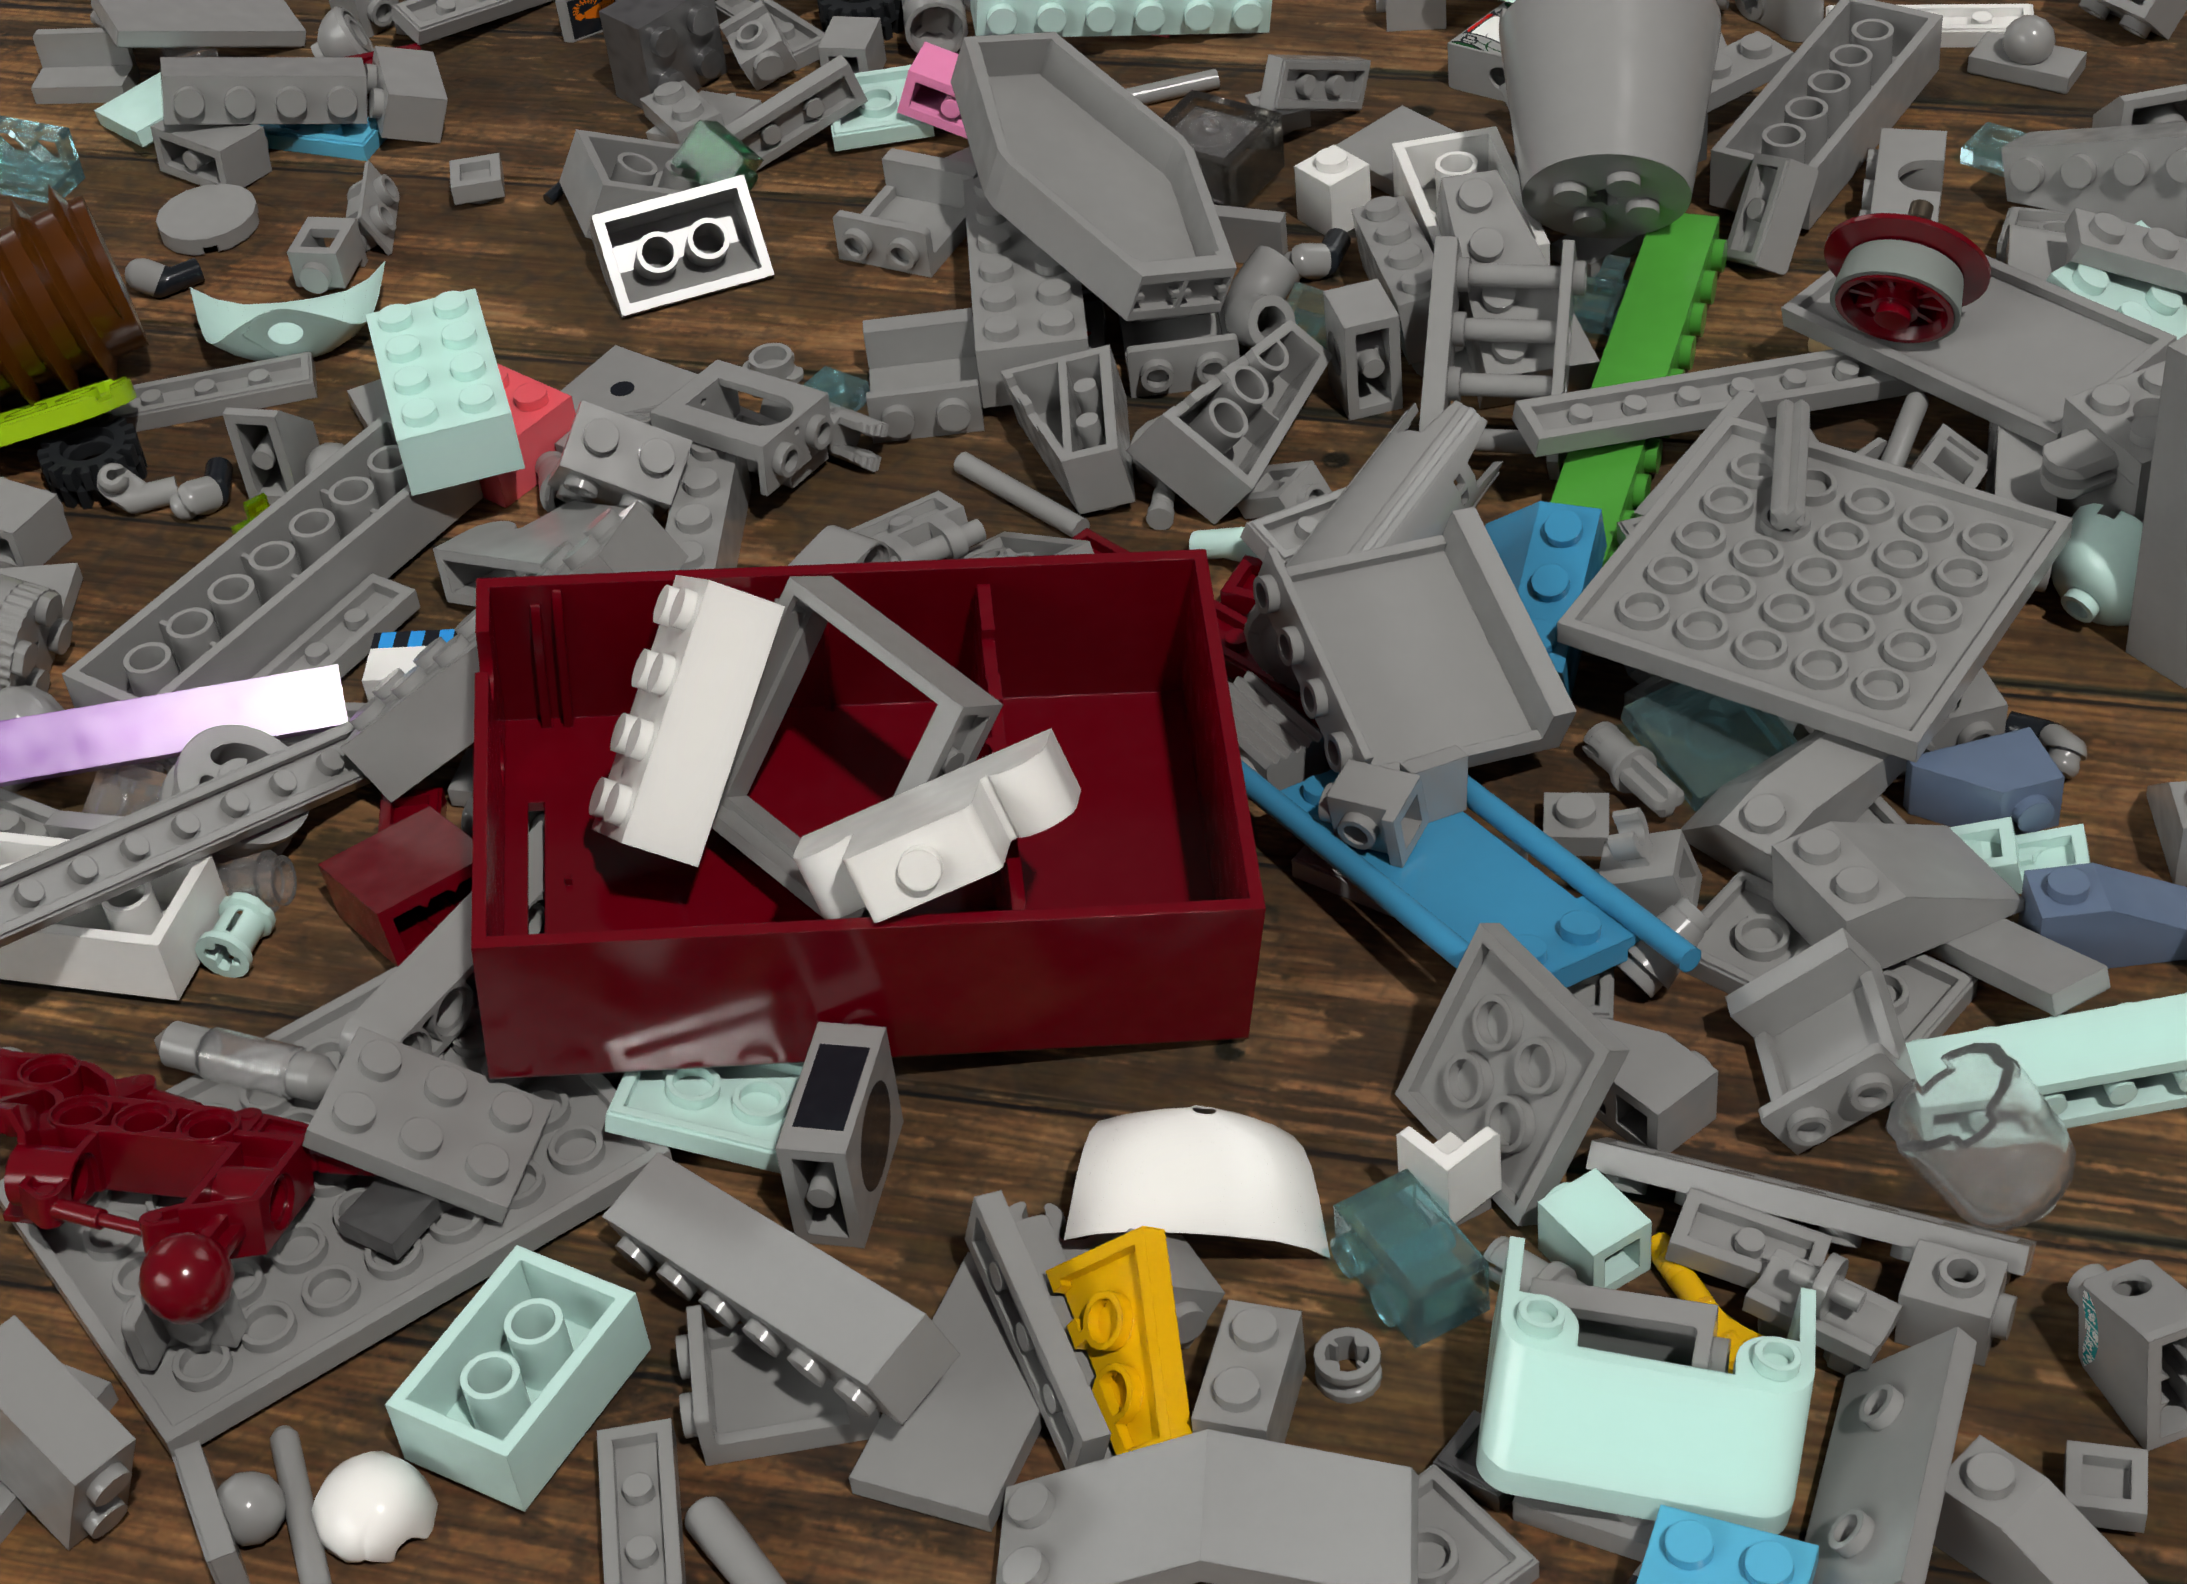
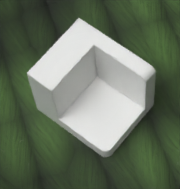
M1410 1126L1396 1135L1399 1189L1449 1228L1502 1189L1500 1134L1489 1126L1483 1128L1466 1142L1462 1141L1452 1132H1449L1433 1144Z

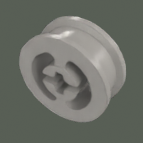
M228 724L208 728L195 735L185 745L176 764L170 769L162 783L159 801L282 750L287 746L274 736L249 726ZM309 811L211 855L217 862L219 869L223 871L247 872L265 867L284 852L293 835L306 820Z

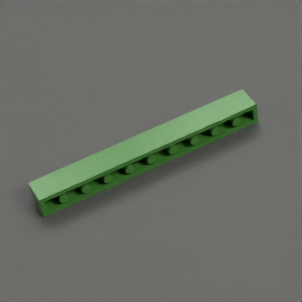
M1684 213L1673 223L1656 231L1646 232L1591 389L1684 374L1685 370H1692L1696 353V336L1702 337L1704 334L1707 304L1712 305L1716 295L1717 272L1723 273L1726 265L1728 241L1719 239L1720 217ZM1670 435L1568 452L1550 502L1599 508L1602 510L1607 543L1602 567L1620 546L1617 541V522L1636 518L1634 511L1650 494L1651 475L1649 473L1658 474L1661 465L1663 440L1660 438L1669 439Z

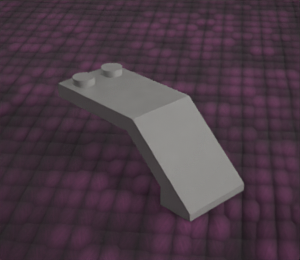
M1205 1429L1006 1487L996 1584H1194L1198 1582L1211 1584H1418L1419 1476L1412 1467Z

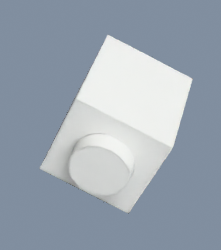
M1333 144L1295 165L1297 219L1323 235H1326L1333 228H1340L1346 232L1354 229L1351 209L1365 206L1371 200L1370 164Z

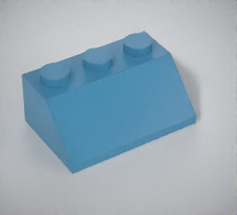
M1539 501L1491 521L1485 525V528L1571 699L1582 650L1557 642V622L1602 568L1607 548L1602 510L1599 508Z

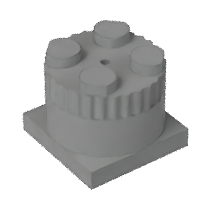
M0 574V690L8 686L28 685L47 692L50 684L49 672L51 665L55 660L56 654L63 655L69 648L73 623L72 621L62 619V598L55 589Z

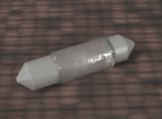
M175 1021L154 1039L161 1062L166 1067L199 1074L205 1080L289 1100L293 1098L311 1102L322 1100L337 1071L330 1058L326 1055L309 1052L302 1046L222 1027L207 1028Z

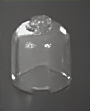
M1972 1043L1947 1052L1941 1057V1060L1947 1066L1946 1069L1934 1075L1923 1086L1916 1079H1911L1891 1106L1886 1129L1895 1140L1898 1152L1954 1213L1974 1227L1992 1231H2008L2042 1219L2054 1209L2071 1184L2074 1175L2076 1150L2065 1125L2019 1062L2008 1056L2000 1045L1996 1043Z

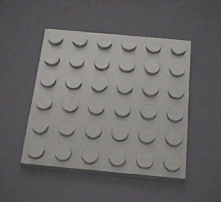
M1726 415L1557 622V642L1916 763L2071 538L2073 518L1945 479L1916 473L1908 468L1809 439L1804 525L1795 532L1788 528L1777 531L1770 524L1776 429Z

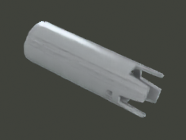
M1455 400L1422 432L1408 430L1419 412L1416 403H1414L1401 416L1285 567L1442 535L1452 511L1476 507L1499 476L1500 472L1498 471L1503 461L1493 462L1477 481L1468 465V461L1488 421L1476 413L1474 408L1467 407ZM1255 604L1247 614L1248 619L1244 627L1248 650L1259 667L1273 677L1274 681L1300 693V685L1292 667L1286 666L1279 656L1276 642L1277 634L1268 615L1262 614Z

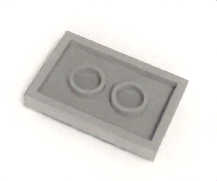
M358 1027L306 1130L302 1146L503 1223L547 1124L554 1102L495 1079H489L485 1075Z

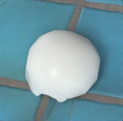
M370 1451L353 1456L333 1469L316 1495L311 1512L320 1542L328 1553L347 1563H358L364 1560L391 1563L395 1560L398 1548L406 1540L411 1538L424 1540L429 1537L433 1531L438 1502L429 1482L413 1465L384 1451Z

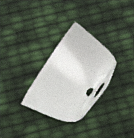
M1195 1105L1192 1107L1164 1108L1112 1117L1098 1121L1089 1132L1075 1179L1064 1240L1095 1234L1127 1232L1129 1228L1137 1229L1141 1226L1165 1229V1233L1216 1235L1276 1241L1306 1248L1331 1259L1319 1194L1309 1159L1303 1146L1297 1139L1277 1126L1240 1113Z

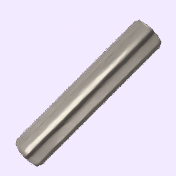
M1785 399L1777 406L1770 524L1777 531L1788 528L1795 532L1804 525L1810 406L1802 399L1795 403Z

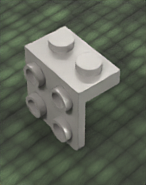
M581 400L561 458L551 472L547 485L558 490L557 498L566 503L574 501L592 502L627 508L639 500L658 522L672 504L693 441Z

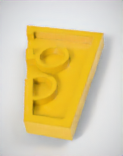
M1141 1226L1046 1270L1045 1272L1053 1293L1065 1294L1074 1317L1067 1325L1075 1349L1087 1351L1095 1371L1096 1378L1092 1392L1111 1432L1110 1441L1115 1454L1119 1455L1192 1434L1165 1229Z

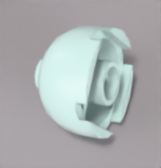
M2091 503L2080 506L2072 516L2071 538L2052 565L2050 576L2053 585L2061 597L2063 608L2075 619L2085 623L2092 621L2107 626L2129 625L2143 522L2122 510L2115 519L2097 514L2104 506L2102 504Z

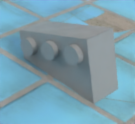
M1110 344L1000 371L1019 425L1079 515L1098 510H1111L1119 505L1135 502L1132 456L1125 451L1131 446L1127 397Z

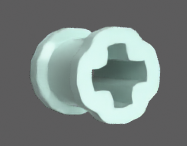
M234 892L232 895L223 898L218 911L220 918L211 931H207L200 936L195 947L197 957L205 967L216 974L230 978L243 977L249 971L253 963L252 952L261 938L271 934L276 923L274 912L260 898L249 893Z

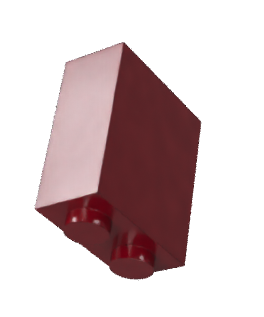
M429 806L319 863L318 867L339 917L398 967L472 891L473 838Z

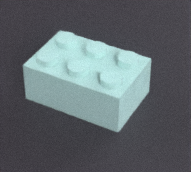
M516 1245L386 1402L385 1406L405 1460L525 1512L650 1351L651 1346L637 1295L633 1291Z

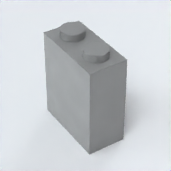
M14 1315L0 1325V1480L69 1551L88 1535L93 1539L105 1535L126 1514L136 1439Z

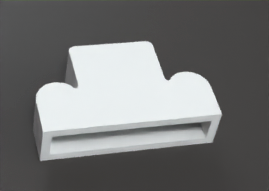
M1052 728L802 836L793 854V859L824 919H838L866 906L873 922L877 923L997 872L1004 866L1011 841L1016 838L1029 837L1040 833L1066 819L1077 808L1081 788Z

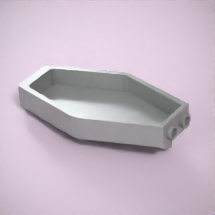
M1056 32L964 37L951 78V84L983 193L993 208L1126 321L1140 320V322L1184 318L1193 314L1220 312L1237 266L1195 151L1185 137Z

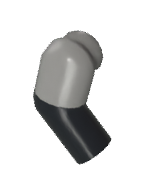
M1333 228L1326 233L1322 243L1298 244L1292 248V251L1285 253L1283 256L1296 268L1300 279L1302 277L1313 280L1327 279L1337 272L1351 244V238L1345 230Z
M137 258L128 263L124 273L126 282L131 288L158 299L205 282L201 267L195 258L171 267L150 259Z
M222 457L212 458L206 463L204 477L181 484L178 492L174 493L170 498V508L174 515L188 521L195 518L197 514L207 515L222 510L228 503L231 492L233 466L230 461Z
M2014 711L2010 712L2006 721L2005 733L2030 727L2065 779H2071L2078 774L2080 761L2087 759V746L2083 740L2057 722Z

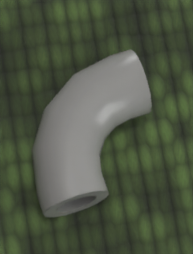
M1259 246L1253 251L1233 279L1223 306L1224 318L1229 334H1236L1238 343L1249 348L1255 346L1289 319L1296 323L1294 311L1286 301V298L1299 283L1300 276L1293 264L1276 250L1267 246Z

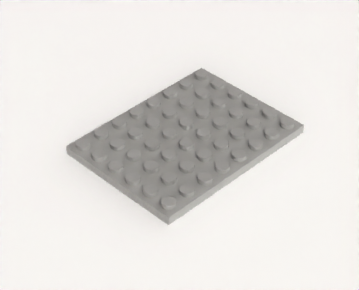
M395 966L219 1061L218 1065L209 1075L195 1074L169 1088L166 1092L200 1102L206 1106L224 1107L234 1111L254 1107L260 1109L264 1114L310 1124L321 1100L311 1102L291 1097L286 1093L284 1077L290 1059L300 1050L328 1056L335 1068L338 1069L343 1059L340 1055L339 1041L345 1023L398 967ZM479 1013L438 1057L489 1077L481 1016ZM601 1073L495 1079L554 1102L547 1124L503 1223L438 1199L442 1213L397 1261L343 1236L338 1219L377 1179L378 1175L331 1174L314 1171V1193L268 1254L230 1259L235 1271L233 1289L248 1323V1327L238 1347L233 1348L210 1344L192 1346L179 1340L171 1339L155 1370L138 1368L127 1341L121 1332V1317L124 1307L129 1299L136 1296L139 1290L140 1267L146 1256L142 1237L108 1228L97 1230L65 1222L53 1229H42L34 1223H11L172 1457L175 1456V1449L198 1440L201 1445L490 1277L516 1245L534 1251L608 1208L617 1200L657 1152L671 1160L673 1159L667 1146L605 1132L606 1113L617 1090ZM3 1178L0 1180V1206L5 1211L9 1201L5 1193ZM105 1189L103 1192H95L86 1204L106 1209L112 1215L139 1221L140 1216L148 1211L183 1203L187 1198Z

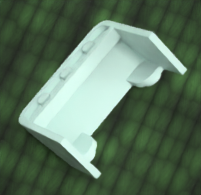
M1510 1236L1492 1321L1476 1456L1477 1470L1484 1481L1496 1490L1510 1495L1656 1521L1660 1505H1665L1777 1535L1781 1533L1788 1524L1795 1500L1815 1377L1816 1290L1801 1287L1787 1339L1776 1336H1761L1744 1342L1737 1351L1733 1374L1577 1346L1579 1324L1575 1314L1569 1307L1547 1295L1519 1291L1525 1238Z

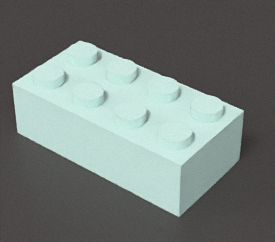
M475 288L461 292L447 291L439 294L436 298L406 305L392 304L380 311L365 314L397 445L412 496L525 468L512 413Z

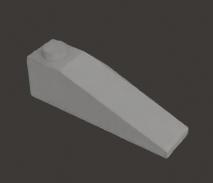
M1949 716L1947 717L1943 725L1940 727L1936 735L1950 721ZM1816 730L1722 785L1681 829L1690 845L1734 872L1738 873L1742 869L1773 884V844L1830 821L1856 822L1906 768L1907 760Z

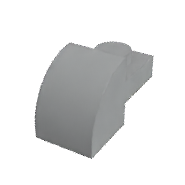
M1943 423L1910 469L1916 473L1945 479L1976 489L1988 471L1986 468L1992 458Z

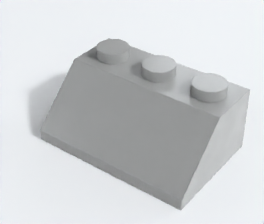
M744 175L591 215L589 228L604 280L622 319L775 276Z

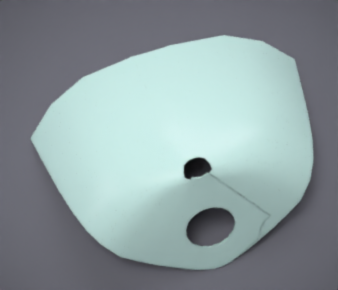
M385 261L368 279L352 288L311 299L282 303L239 304L212 298L191 287L190 291L201 332L208 343L235 356L254 361L303 352H311L314 358L339 347L354 337L367 323L365 314L373 313L375 310Z

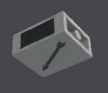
M818 1022L775 1147L794 1234L808 1243L865 1248L904 1122L886 1027Z

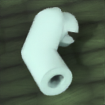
M1244 527L1197 530L1191 533L1189 539V549H1206L1208 559L1226 558L1240 562L1245 555L1258 558L1240 538Z

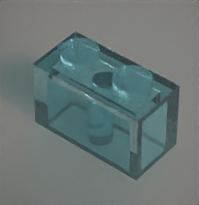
M1408 1169L1333 1205L1335 1238L1331 1239L1330 1246L1338 1267L1349 1279L1357 1277L1369 1291L1372 1304L1380 1319L1388 1327L1397 1325L1415 1348L1490 1310L1489 1262Z

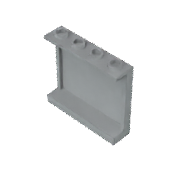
M1475 506L1452 511L1442 535L1285 567L1277 547L1267 549L1259 575L1253 582L1255 603L1262 614H1267L1277 634L1276 642L1279 656L1286 666H1291L1300 685L1303 709L1310 719L1315 718L1325 740V755L1329 766L1334 772L1340 773L1348 759L1400 771V763L1453 745H1457L1468 755V768L1560 746L1577 711Z

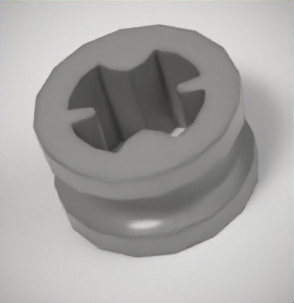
M1343 1327L1333 1329L1324 1334L1316 1343L1313 1354L1316 1367L1315 1379L1318 1389L1325 1397L1338 1403L1352 1404L1362 1402L1374 1395L1380 1387L1382 1380L1381 1351L1378 1342L1370 1333L1359 1328ZM1346 1359L1356 1360L1357 1370L1340 1371L1339 1361Z

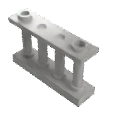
M1435 236L1419 432H1422L1451 405V401L1457 400L1460 402L1461 396L1537 398L1568 393L1575 296H1585L1587 285V261L1577 260L1575 240H1563L1561 266L1472 263L1471 257H1462L1458 237ZM1471 286L1559 289L1557 321L1467 318V312H1458L1460 292H1470ZM1466 341L1555 344L1553 376L1463 373L1462 367L1454 366L1455 346L1465 347ZM1484 429L1473 451L1533 454L1519 430ZM1568 452L1546 456L1549 480L1559 479L1562 461H1565Z

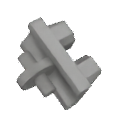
M1777 1247L1759 1280L1746 1293L1742 1310L1758 1317L1759 1334L1787 1339L1801 1287L1816 1290V1346L1824 1349L1823 1357L1827 1362V1367L1846 1376L1861 1368L1869 1369L1899 1321L1903 1305L1846 1279L1849 1260L1834 1252L1830 1254L1823 1266L1820 1267L1785 1249Z

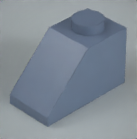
M2027 727L1926 752L1921 755L1916 763L1907 760L1903 806L1908 814L1950 827L2011 817L2015 835L2037 832L2059 826L2065 777L2032 729Z

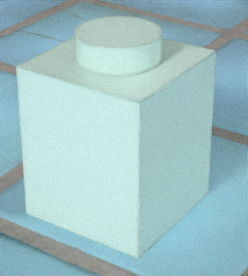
M1596 1168L1572 1182H1564L1557 1185L1545 1198L1538 1201V1249L1551 1262L1561 1261L1572 1267L1576 1271L1579 1281L1588 1286L1617 1290L1651 1269L1652 1221Z

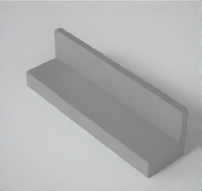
M1001 1190L974 1196L965 1241L1065 1469L1115 1456L1116 1454L1110 1441L1111 1432L1092 1392L1096 1378L1095 1371L1087 1351L1075 1349L1067 1329V1325L1074 1317L1065 1294L1053 1293L1045 1272L1068 1261L1049 1218L1041 1214L1015 1221Z

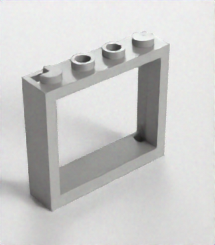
M790 576L780 598H775L774 603L783 605L785 608L711 828L823 917L793 859V854L801 838L747 796L828 622L938 704L893 797L976 761L1003 704L834 577ZM865 906L852 914L838 919L871 916Z

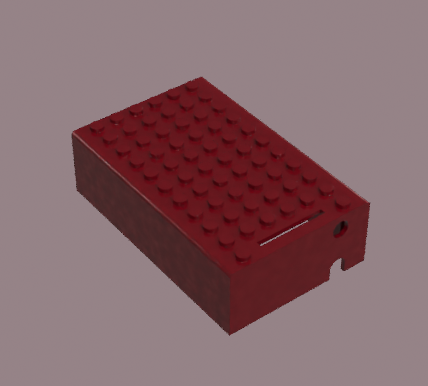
M1206 549L476 578L475 633L480 672H475L471 951L489 1079L804 1063L818 1022L886 1027L892 1058L1249 1038L1266 907ZM676 575L711 580L774 602L775 598H780L790 576L834 577L1003 704L976 761L1052 728L1081 788L1075 811L1049 829L1029 837L1012 840L1004 866L997 872L900 913L899 916H892L877 923H874L871 917L824 919L713 828L710 830L699 866L695 867L620 843L591 829L595 817L589 815V804L594 788L601 777H609L616 756V752L610 750L615 725L622 713L630 714L638 690L632 687V675L636 662L644 649L651 650L659 628V624L653 622V613L657 599L665 585L673 586ZM828 622L747 796L800 838L892 798L938 704ZM529 811H545V933L529 934Z

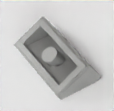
M1755 153L1727 240V261L1775 274L1784 275L1787 273L1818 178V170L1815 167L1790 158Z

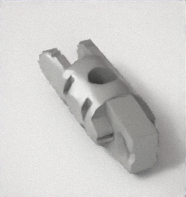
M763 399L759 414L782 422L789 418L793 411L783 404ZM829 402L834 431L832 436L833 442L827 446L828 454L873 472L878 471L882 457L870 450L857 447L861 433L871 437H887L890 424Z

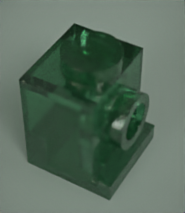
M699 120L670 162L677 168L695 169L697 172L694 174V178L702 186L744 175L750 192L758 180V174L755 172L764 159L719 122Z

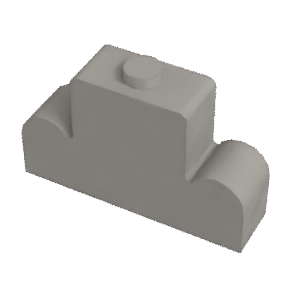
M579 501L569 502L521 528H517L516 524L510 521L489 522L473 527L433 548L447 602L476 607V578L518 577L523 573L527 576L537 575L543 570L539 566L540 563L559 545L568 540L575 547L586 538L583 531L600 514L610 507L619 514L626 507Z

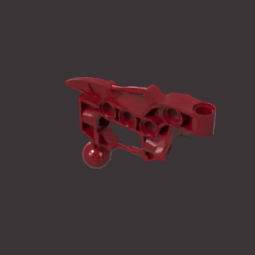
M0 1048V1134L17 1137V1145L9 1155L5 1168L4 1188L9 1205L3 1213L4 1221L34 1223L42 1229H53L65 1222L97 1230L108 1228L142 1237L146 1256L143 1259L139 1273L138 1285L140 1293L154 1315L175 1325L203 1323L224 1308L230 1298L235 1276L230 1259L268 1254L314 1193V1171L375 1176L376 1174L302 1146L306 1130L309 1126L307 1123L264 1114L260 1109L254 1107L234 1111L224 1107L206 1106L200 1102L157 1089L156 1078L153 1075L140 1074L115 1079L95 1063L78 1060L73 1055L65 1053L38 1054ZM105 1189L187 1198L183 1203L148 1211L140 1216L139 1221L112 1215L106 1209L86 1204L95 1192H103Z

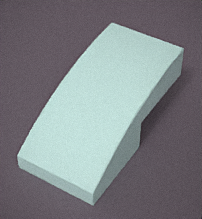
M2011 817L1949 827L2018 894H2022L2025 870L2091 863L2084 824L2015 835Z

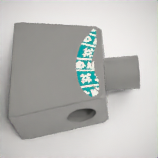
M2139 1259L2109 1271L2100 1264H2089L2080 1268L2071 1277L2067 1286V1293L2079 1307V1358L2082 1367L2144 1449L2150 1451L2187 1437V1289L2151 1260Z

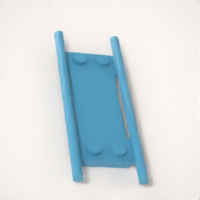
M1241 760L1247 798L1456 969L1480 923H1501L1566 988L1627 961L1628 949L1640 940L1682 972L1693 970L1700 962V949L1469 775L1467 807L1583 896L1575 898L1463 811L1428 823L1404 867L1390 865L1387 853L1370 849H1357L1345 844L1334 835L1331 823L1320 820L1318 808L1321 794L1327 784L1335 782L1339 772L1329 770L1322 774L1313 775L1305 781L1285 789L1278 790Z

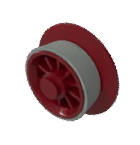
M1921 199L1911 202L1908 215L1874 213L1848 219L1837 225L1829 233L1824 246L1825 261L1836 277L1830 292V302L1836 314L1847 324L1867 335L1905 344L1931 343L1953 334L1959 327L1962 307L1979 299L1988 288L1991 279L1989 261L1983 251L1969 238L1946 225L1932 221L1934 206L1930 202Z

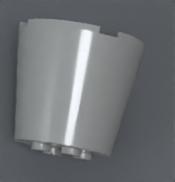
M1516 0L1508 9L1502 8L1499 19V40L1521 197L1524 208L1533 219L1540 221L1542 225L1552 230L1568 235L1596 239H1615L1656 231L1673 223L1686 212L1692 199L1721 37V13L1716 0Z

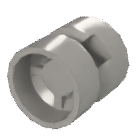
M902 0L906 40L914 51L919 53L924 42L954 53L961 48L963 38L968 35L964 0Z

